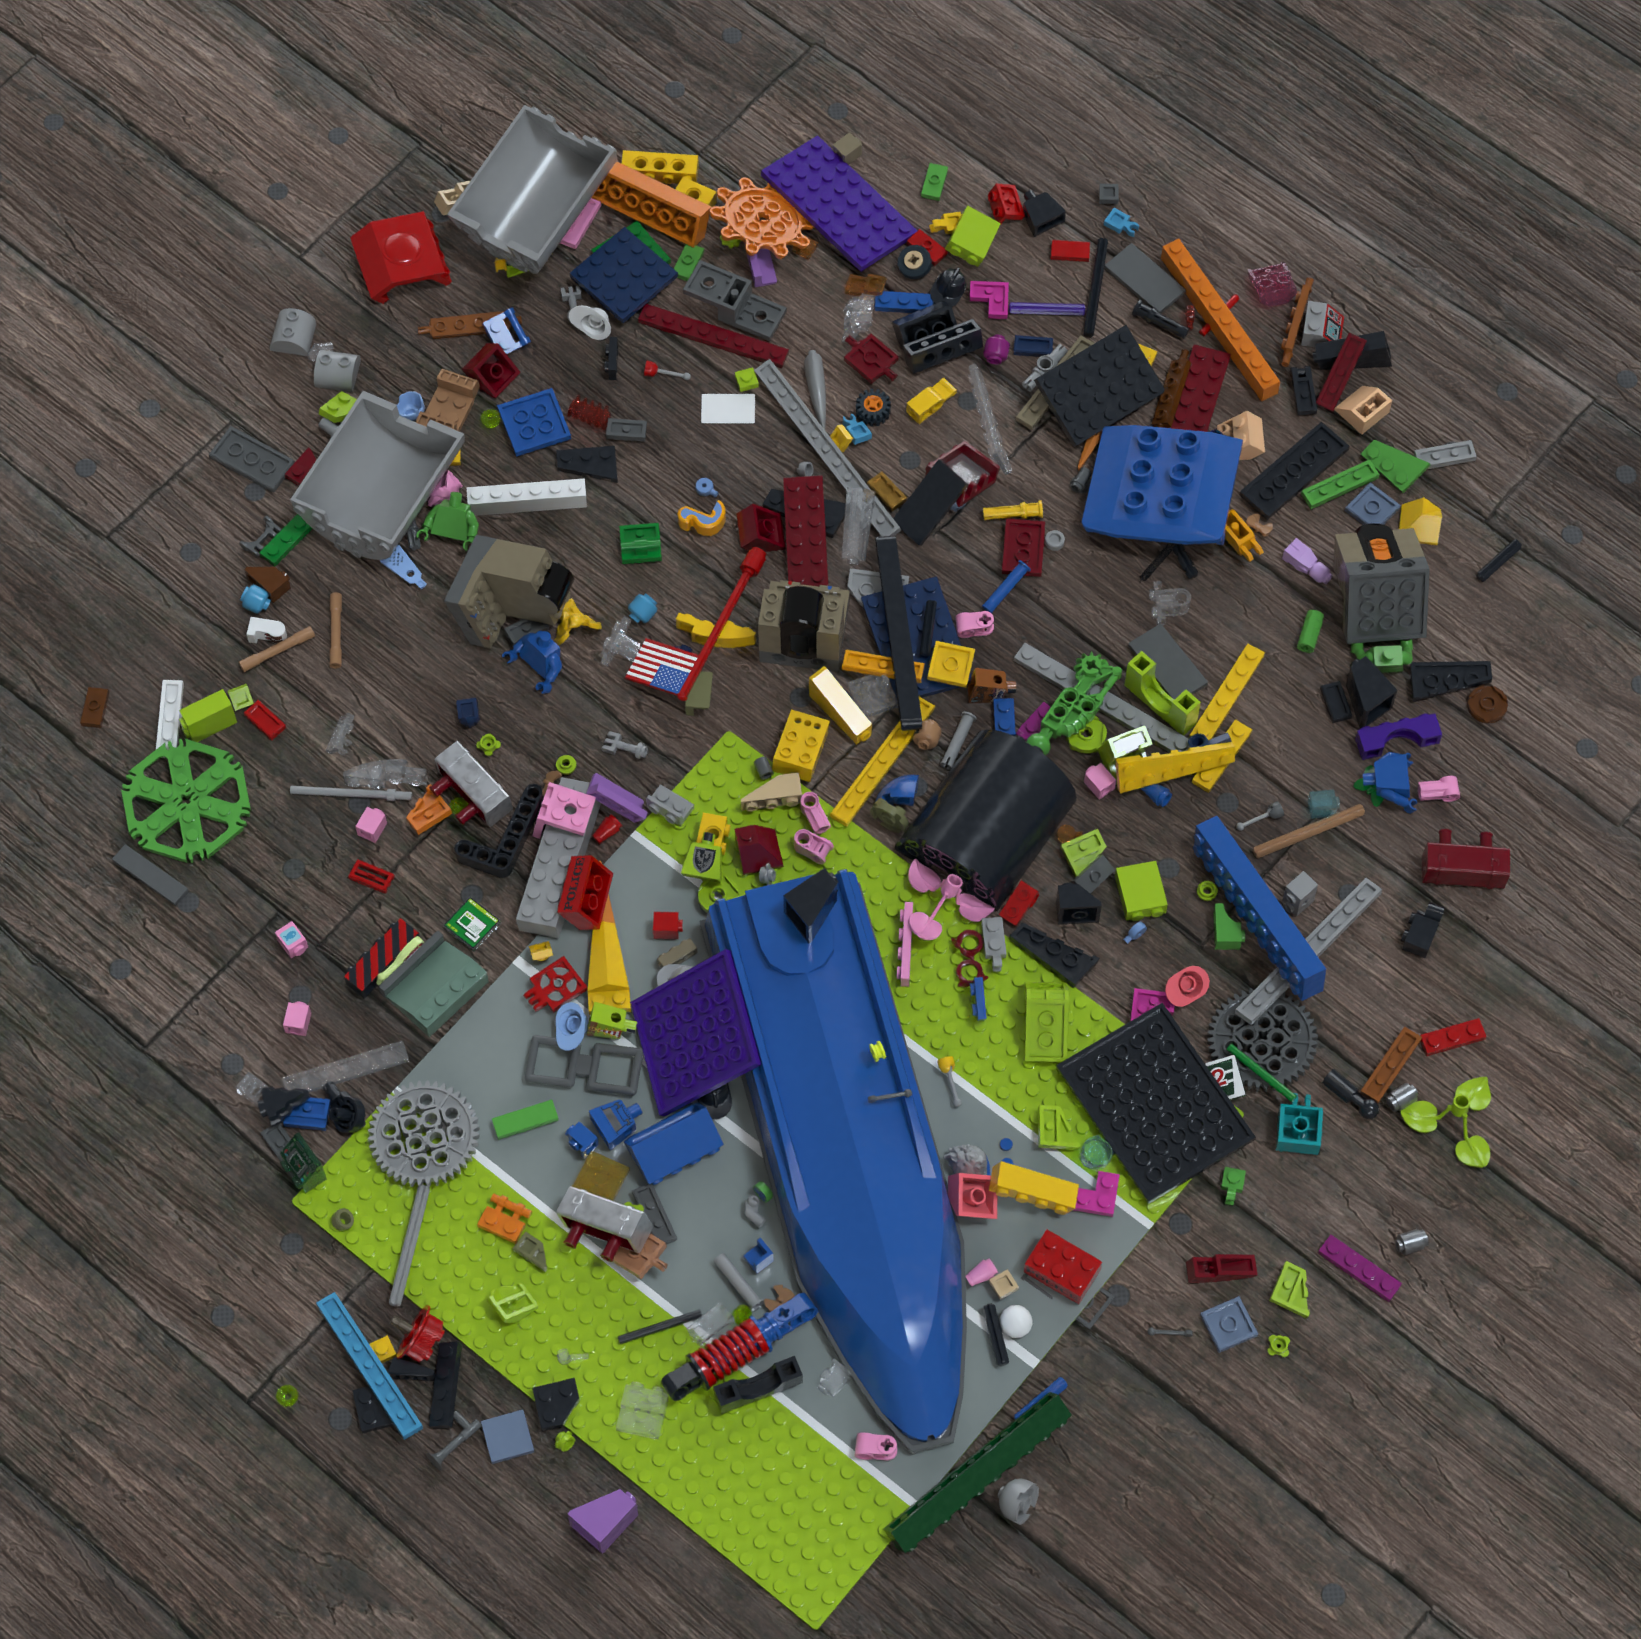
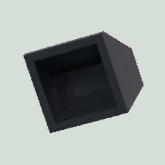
M1366 656L1361 660L1356 659L1353 661L1347 675L1346 688L1359 728L1361 729L1370 725L1393 708L1398 690Z
M825 868L783 895L785 915L808 943L813 941L837 902L838 880L832 872L828 873Z

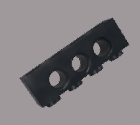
M974 319L907 343L903 345L905 362L913 373H917L983 347L981 328Z

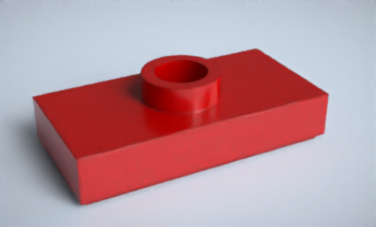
M920 229L907 240L908 246L919 245L924 247L930 253L934 266L948 254L944 247Z

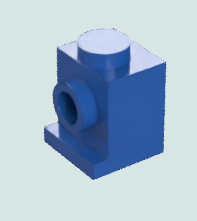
M580 1121L575 1126H570L565 1133L569 1139V1145L576 1151L580 1150L583 1159L599 1145L598 1137Z

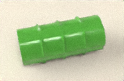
M1317 610L1307 611L1297 648L1300 651L1314 652L1324 619L1322 612Z

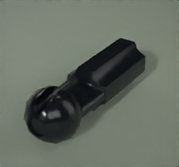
M1332 1069L1326 1075L1322 1083L1346 1103L1353 1102L1356 1104L1363 1118L1373 1119L1378 1115L1379 1105L1372 1099L1362 1098L1358 1094L1359 1088L1337 1070Z

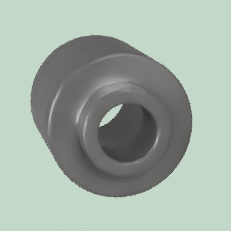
M1405 1083L1390 1092L1389 1096L1386 1097V1102L1393 1112L1401 1111L1417 1101L1418 1091L1414 1085Z
M1415 1229L1397 1235V1240H1395L1397 1251L1403 1255L1423 1250L1429 1244L1428 1237L1423 1229Z

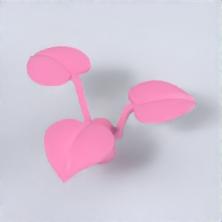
M914 859L910 865L908 880L912 887L920 892H927L928 890L934 892L941 887L943 895L930 917L922 912H915L910 916L909 926L914 934L921 939L934 940L941 934V924L933 919L946 898L950 899L956 896V904L960 905V914L970 921H981L982 918H986L994 911V907L982 902L975 896L966 893L960 894L962 891L960 887L963 882L959 876L950 874L941 882L940 877L933 870L921 864L917 859Z

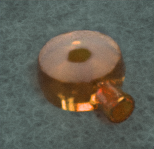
M1062 825L1057 831V837L1061 843H1066L1083 835L1082 831H1075L1071 825Z

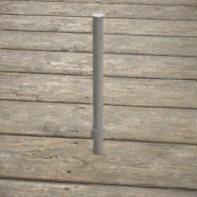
M290 786V794L387 799V801H396V799L412 800V792L396 791V789L384 791Z

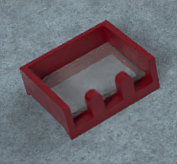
M966 441L955 445L949 452L943 453L938 458L943 460L969 484L956 501L958 507L996 482L1000 469L999 465ZM938 459L934 462L931 461L928 463V465L925 468V476L928 474V472L931 470L934 464L938 461Z

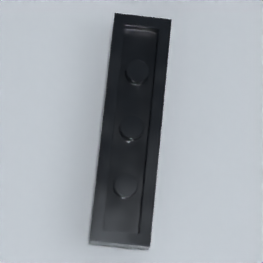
M458 1341L439 1343L429 1427L433 1429L452 1428L462 1351V1343Z

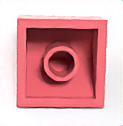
M957 1173L948 1176V1197L956 1216L997 1219L998 1196L995 1192L989 1191L990 1175Z

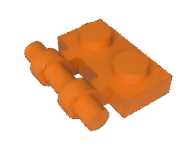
M493 1194L490 1201L497 1204L496 1208L493 1209L487 1206L477 1225L481 1229L516 1244L526 1226L524 1222L519 1220L521 1216L529 1219L532 1211L525 1208L526 1206L521 1203L516 1204L509 1201L508 1197L504 1195ZM504 1208L513 1211V1216L502 1213Z

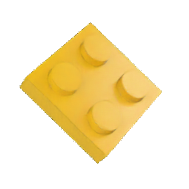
M936 641L927 680L967 688L975 649Z

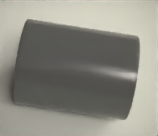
M760 757L754 761L756 770L762 780L768 779L774 774L767 757Z

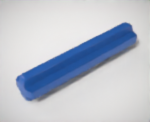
M1059 1377L1016 1413L1014 1420L1047 1393L1052 1392L1059 1395L1067 1388V1382L1062 1377Z

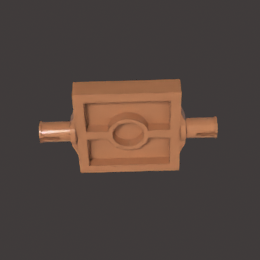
M650 1234L640 1253L619 1247L613 1263L639 1279H642L653 1266L664 1272L668 1264L661 1261L659 1256L667 1248V1245L659 1238Z

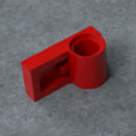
M1021 880L999 915L1015 926H1018L1028 909L1037 901L1039 891Z

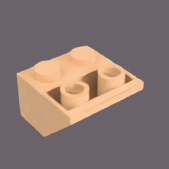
M1361 386L1336 406L1334 410L1362 435L1390 412L1392 400L1379 388Z
M1245 411L1217 425V432L1219 434L1243 439L1239 460H1251L1265 453L1262 418L1249 411Z

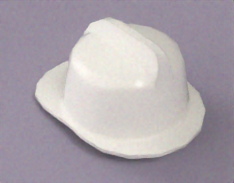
M581 305L570 310V322L592 339L603 340L611 333L608 315L601 308H590Z

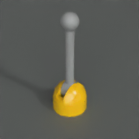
M953 1056L944 1057L937 1061L938 1067L941 1072L947 1073L954 1096L953 1104L959 1107L962 1101L958 1098L951 1074L955 1068Z

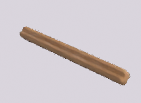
M1361 804L1355 805L1255 846L1253 854L1256 858L1263 857L1364 815L1365 810Z

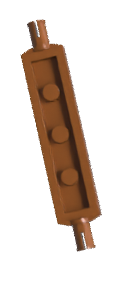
M1310 277L1306 278L1301 292L1297 291L1295 302L1298 304L1297 307L1292 308L1290 318H1293L1292 323L1288 322L1286 329L1288 338H1284L1281 349L1284 350L1281 365L1284 367H1289L1290 360L1293 357L1292 352L1309 293L1312 292L1311 288L1314 279Z
M504 311L430 319L429 326L418 327V334H430L432 339L487 334L482 323ZM517 316L519 324H522L521 316ZM506 318L503 321L507 326L508 330L510 331L511 323L509 319Z

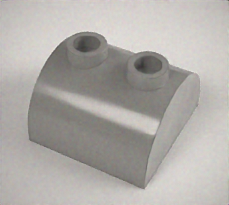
M288 308L281 310L278 314L271 340L270 351L308 356L316 328L314 317L299 309Z
M320 350L314 369L315 387L353 393L361 362L360 355Z

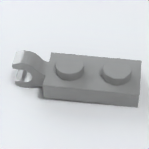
M1002 917L982 918L981 926L985 959H992L993 972H1000L1002 967L1001 958H1006L1007 955Z

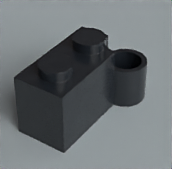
M1429 902L1426 912L1417 910V913L1412 912L1408 922L1411 925L1410 930L1405 929L1401 939L1404 942L1402 950L1426 958L1445 907Z

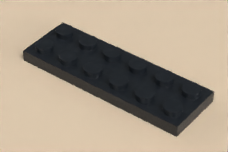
M1321 421L1245 486L1239 495L1268 520L1344 455L1350 446Z

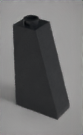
M1384 331L1358 335V337L1367 340L1355 368L1392 367L1391 352ZM1346 338L1315 344L1316 351L1313 352L1314 363H1318L1320 370L1332 369Z

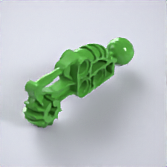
M1091 651L1089 656L1083 653L1082 658L1076 659L1077 665L1074 666L1075 678L1078 681L1077 685L1074 688H1065L1041 721V732L1032 734L1027 738L1026 742L1041 748L1043 754L1047 755L1051 748L1049 741L1051 737L1056 739L1058 736L1064 735L1068 738L1071 737V734H1078L1080 729H1084L1086 724L1095 718L1096 713L1103 705L1104 696L1113 687L1115 682L1121 678L1122 669L1120 667L1109 666L1106 659H1101L1100 654L1093 656L1094 654ZM1108 679L1100 693L1087 695L1093 685ZM1066 698H1072V699H1074V701L1069 702V701H1067V700H1065V699H1066ZM1083 708H1090L1091 711H1084ZM1061 713V714H1063L1064 716H1062V717H1057V716H1055V714Z

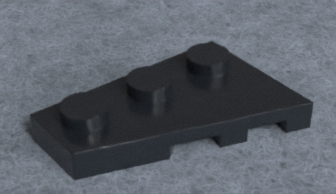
M615 446L556 450L558 471L580 476L584 474L593 476L595 479L601 480V478L618 483Z

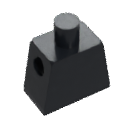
M1029 190L1024 194L1023 197L1026 200L1023 203L1025 220L1034 237L1065 222V209L1047 192L1036 196L1033 190Z

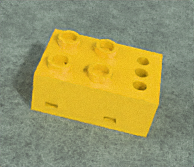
M791 709L773 758L772 770L781 774L799 773L801 780L811 782L828 735L830 721Z

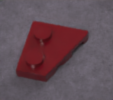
M309 447L285 473V477L297 486H300L316 462V458Z

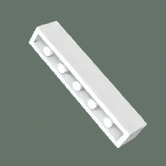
M585 478L467 487V502L475 516L587 507Z

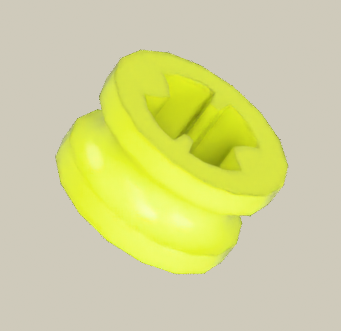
M877 1041L875 1045L869 1044V1049L875 1062H878L880 1058L886 1059L885 1050L880 1041Z

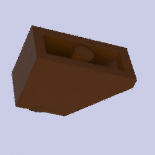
M246 567L244 569L246 578L252 584L266 590L269 593L268 599L272 603L291 589L290 578L283 570L280 572L276 567Z

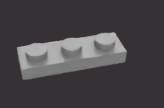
M1472 440L1414 451V457L1431 464L1428 469L1476 461L1477 457Z

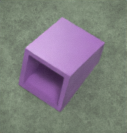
M619 1489L570 1510L568 1513L570 1526L603 1554L638 1516L637 1504L635 1503L637 1500L628 1491L624 1493Z

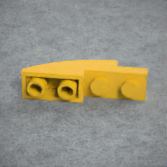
M678 613L676 628L691 633L692 642L705 645L715 625L707 620L696 619L690 614ZM728 620L714 647L737 648L755 645L756 632L749 627L737 626Z

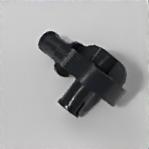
M334 1081L327 1082L325 1084L326 1087H323V1091L331 1100L329 1118L340 1132L355 1133L366 1125L365 1107L362 1101L356 1097H351L346 1091L340 1092Z

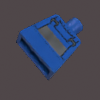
M616 1100L589 1110L590 1120L609 1150L614 1149L636 1131L634 1118L643 1114L638 1103L626 1108L622 1100Z

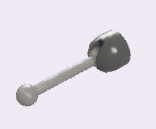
M1276 801L1268 806L1266 813L1247 822L1238 823L1236 828L1241 831L1245 826L1267 816L1274 819L1284 816L1283 808Z

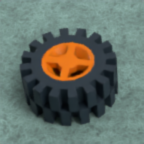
M870 389L869 393L865 390L864 395L862 393L859 394V398L856 400V416L859 417L860 422L864 420L866 426L867 423H870V426L873 427V423H876V426H880V422L884 424L886 419H889L891 401H889V396H886L884 391L880 394L879 389L876 392Z

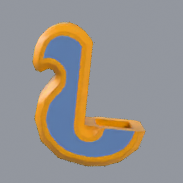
M720 500L717 501L711 515L688 506L680 508L677 513L678 525L681 529L689 531L690 527L693 526L703 536L717 534L726 522V509Z

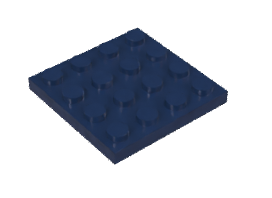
M626 227L622 228L570 272L571 279L622 323L627 321L678 277L676 270Z

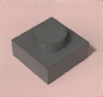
M1099 184V204H1118V184Z

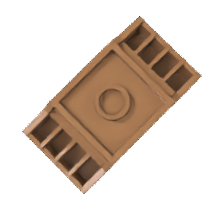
M441 369L437 376L438 387L425 413L420 411L416 423L427 427L426 425L431 419L460 432L474 404L480 384L478 380Z

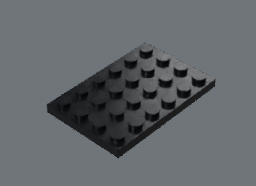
M1127 325L1034 379L1035 384L1073 447L1161 395L1165 390Z

